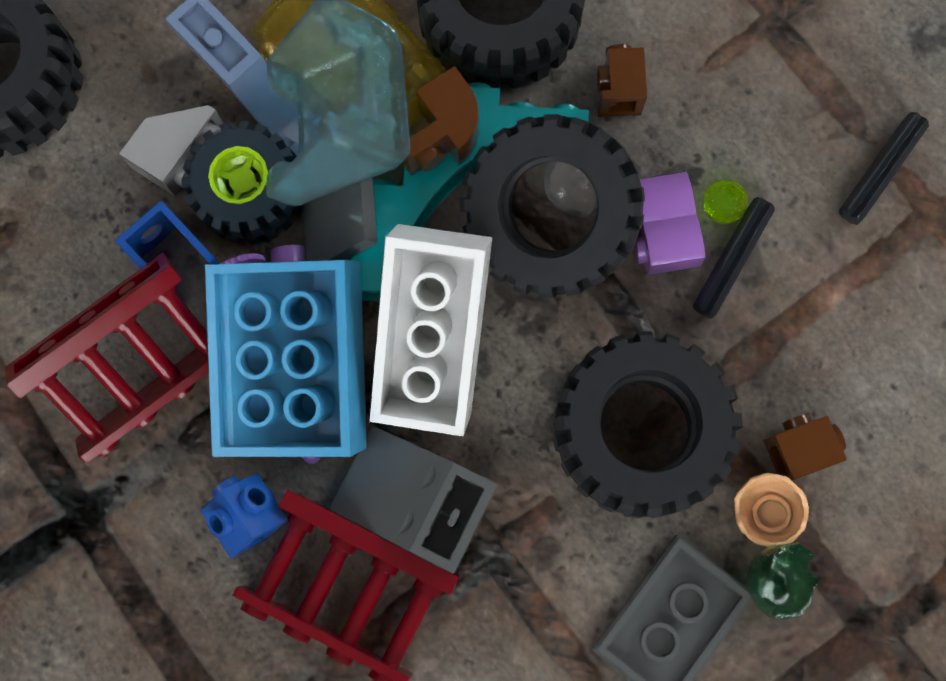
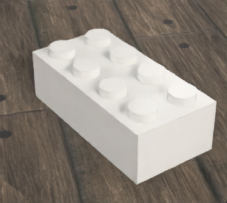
M397 224L386 236L369 422L464 436L472 411L492 237Z

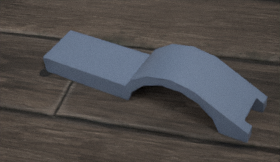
M186 0L165 18L168 26L231 90L258 124L268 127L271 135L277 133L284 140L286 146L290 148L293 156L306 168L313 162L310 156L324 143L329 141L333 144L339 139V135L322 118H318L296 100L275 76L263 56L209 0Z

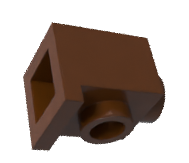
M627 44L609 46L605 51V65H600L597 68L598 93L601 92L597 108L598 117L641 115L647 100L644 47L631 48Z

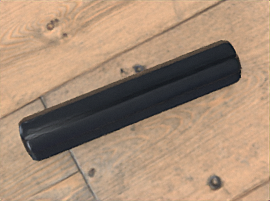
M910 112L903 119L839 209L841 218L847 220L850 224L857 225L866 217L929 127L927 118L921 117L917 112Z
M760 197L752 200L693 304V309L697 313L711 319L718 313L775 211L772 203Z

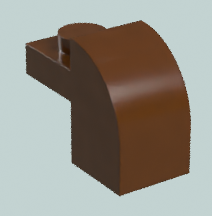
M454 66L416 90L419 111L430 125L398 144L401 162L411 176L421 169L424 172L434 169L445 159V154L450 152L460 166L469 158L476 147L479 136L478 102L471 87Z

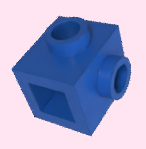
M258 473L241 481L236 476H233L221 482L211 491L214 498L201 510L210 532L218 538L230 559L266 541L288 521L281 508L278 507L279 505L273 493L266 487Z

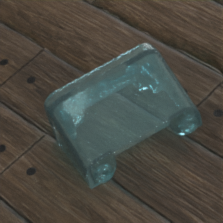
M315 0L267 58V77L273 92L278 97L298 105L299 155L292 162H277L268 171L267 197L293 206L305 204L392 171L410 155L402 44L396 31L383 20L345 0Z

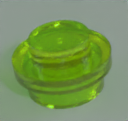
M723 179L712 183L703 195L702 204L705 213L710 219L717 223L730 224L738 221L746 212L748 196L745 189L739 183Z

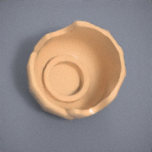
M765 473L751 477L741 486L735 496L734 504L737 525L741 532L757 545L776 548L793 543L806 528L809 516L806 495L787 476Z

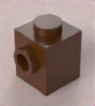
M809 413L782 422L785 429L784 432L763 440L776 473L787 476L792 481L847 460L843 452L846 449L844 436L837 425L831 424L828 415L812 421Z

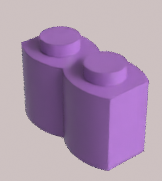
M683 172L640 179L641 186L644 187L645 201H643L644 220L642 229L639 231V237H637V242L633 248L636 263H644L647 275L700 267L705 259V248L688 173Z

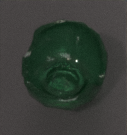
M797 542L768 546L753 557L747 570L748 588L756 607L766 616L776 620L799 618L811 606L814 588L819 584V578L814 576L809 568V561L815 558L813 552Z

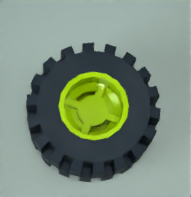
M239 121L238 128L235 129L232 128L229 122L219 125L221 132L215 135L211 130L204 133L202 136L206 142L202 146L195 142L190 149V152L194 155L193 161L185 159L183 170L190 177L182 178V187L189 194L185 198L189 206L196 212L195 214L215 234L221 238L226 236L231 242L241 244L242 239H246L250 245L260 244L259 236L265 235L269 241L278 237L275 229L280 225L287 231L292 225L288 218L290 214L298 216L302 209L298 198L302 199L305 188L301 183L304 180L302 171L284 140L277 133L271 135L268 127L258 124L254 130L249 121Z

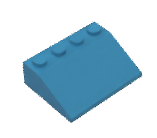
M328 260L205 265L212 457H351L367 449L361 261Z

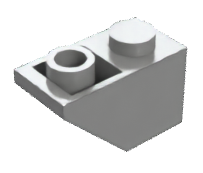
M209 105L148 117L144 119L119 155L134 171L176 196L182 188V178L190 177L183 170L185 159L192 161L194 159V155L190 152L191 147L195 142L202 146L206 142L202 135L209 130L214 135L220 133L219 125L224 123L216 110Z

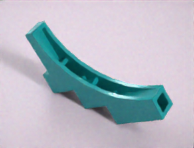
M484 83L468 84L476 96L479 108V136L476 147L469 158L459 166L450 152L445 154V159L437 167L427 172L421 169L412 176L404 166L403 186H398L395 182L386 179L372 180L377 244L351 258V261H361L362 301L380 302L386 236L397 224L424 228L434 210L458 185L463 183L467 170H474L478 162L474 156L482 146L488 147L494 141L493 135L502 128H511L517 125L518 120L530 116L534 118L544 117V114H559L588 122L589 110L578 109V107L571 104H558L552 108L534 107V105L528 102H513L508 106L499 105L500 88H491Z

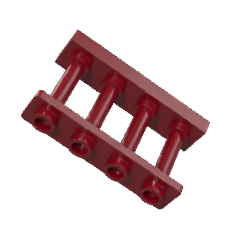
M161 253L5 367L6 385L19 398H22L31 390L35 392L42 391L82 433L75 439L78 457L84 463L89 462L96 456L102 457L111 452L122 436L133 428H141L153 420L161 407L172 399L178 400L186 396L195 386V382L209 372L207 330L174 292L176 284L182 281V279L164 253ZM150 303L160 304L196 346L194 351L175 365L136 321L137 313ZM112 331L114 333L120 332L159 376L137 393L96 349L98 346L97 342ZM72 360L74 362L81 361L120 403V406L99 421L56 378L58 375L57 371Z
M287 489L278 507L290 513L287 518V522L290 524L256 589L254 590L248 586L236 587L232 596L243 601L240 609L262 621H266L270 615L285 623L282 631L300 642L308 644L310 639L313 638L327 645L328 648L325 654L344 665L351 666L354 660L371 669L368 676L374 681H409L413 673L400 665L433 598L439 599L442 591L452 595L460 577ZM315 526L332 534L328 541L332 546L299 610L296 612L272 598L306 533L311 534ZM359 548L374 556L370 563L374 568L341 633L338 634L315 622V619L348 554L354 555L356 549ZM400 569L416 577L413 584L416 591L382 657L362 647L357 642L390 577H396Z

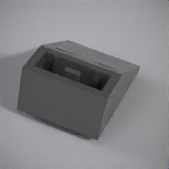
M372 426L367 435V449L357 454L329 510L455 574L498 484L448 459Z

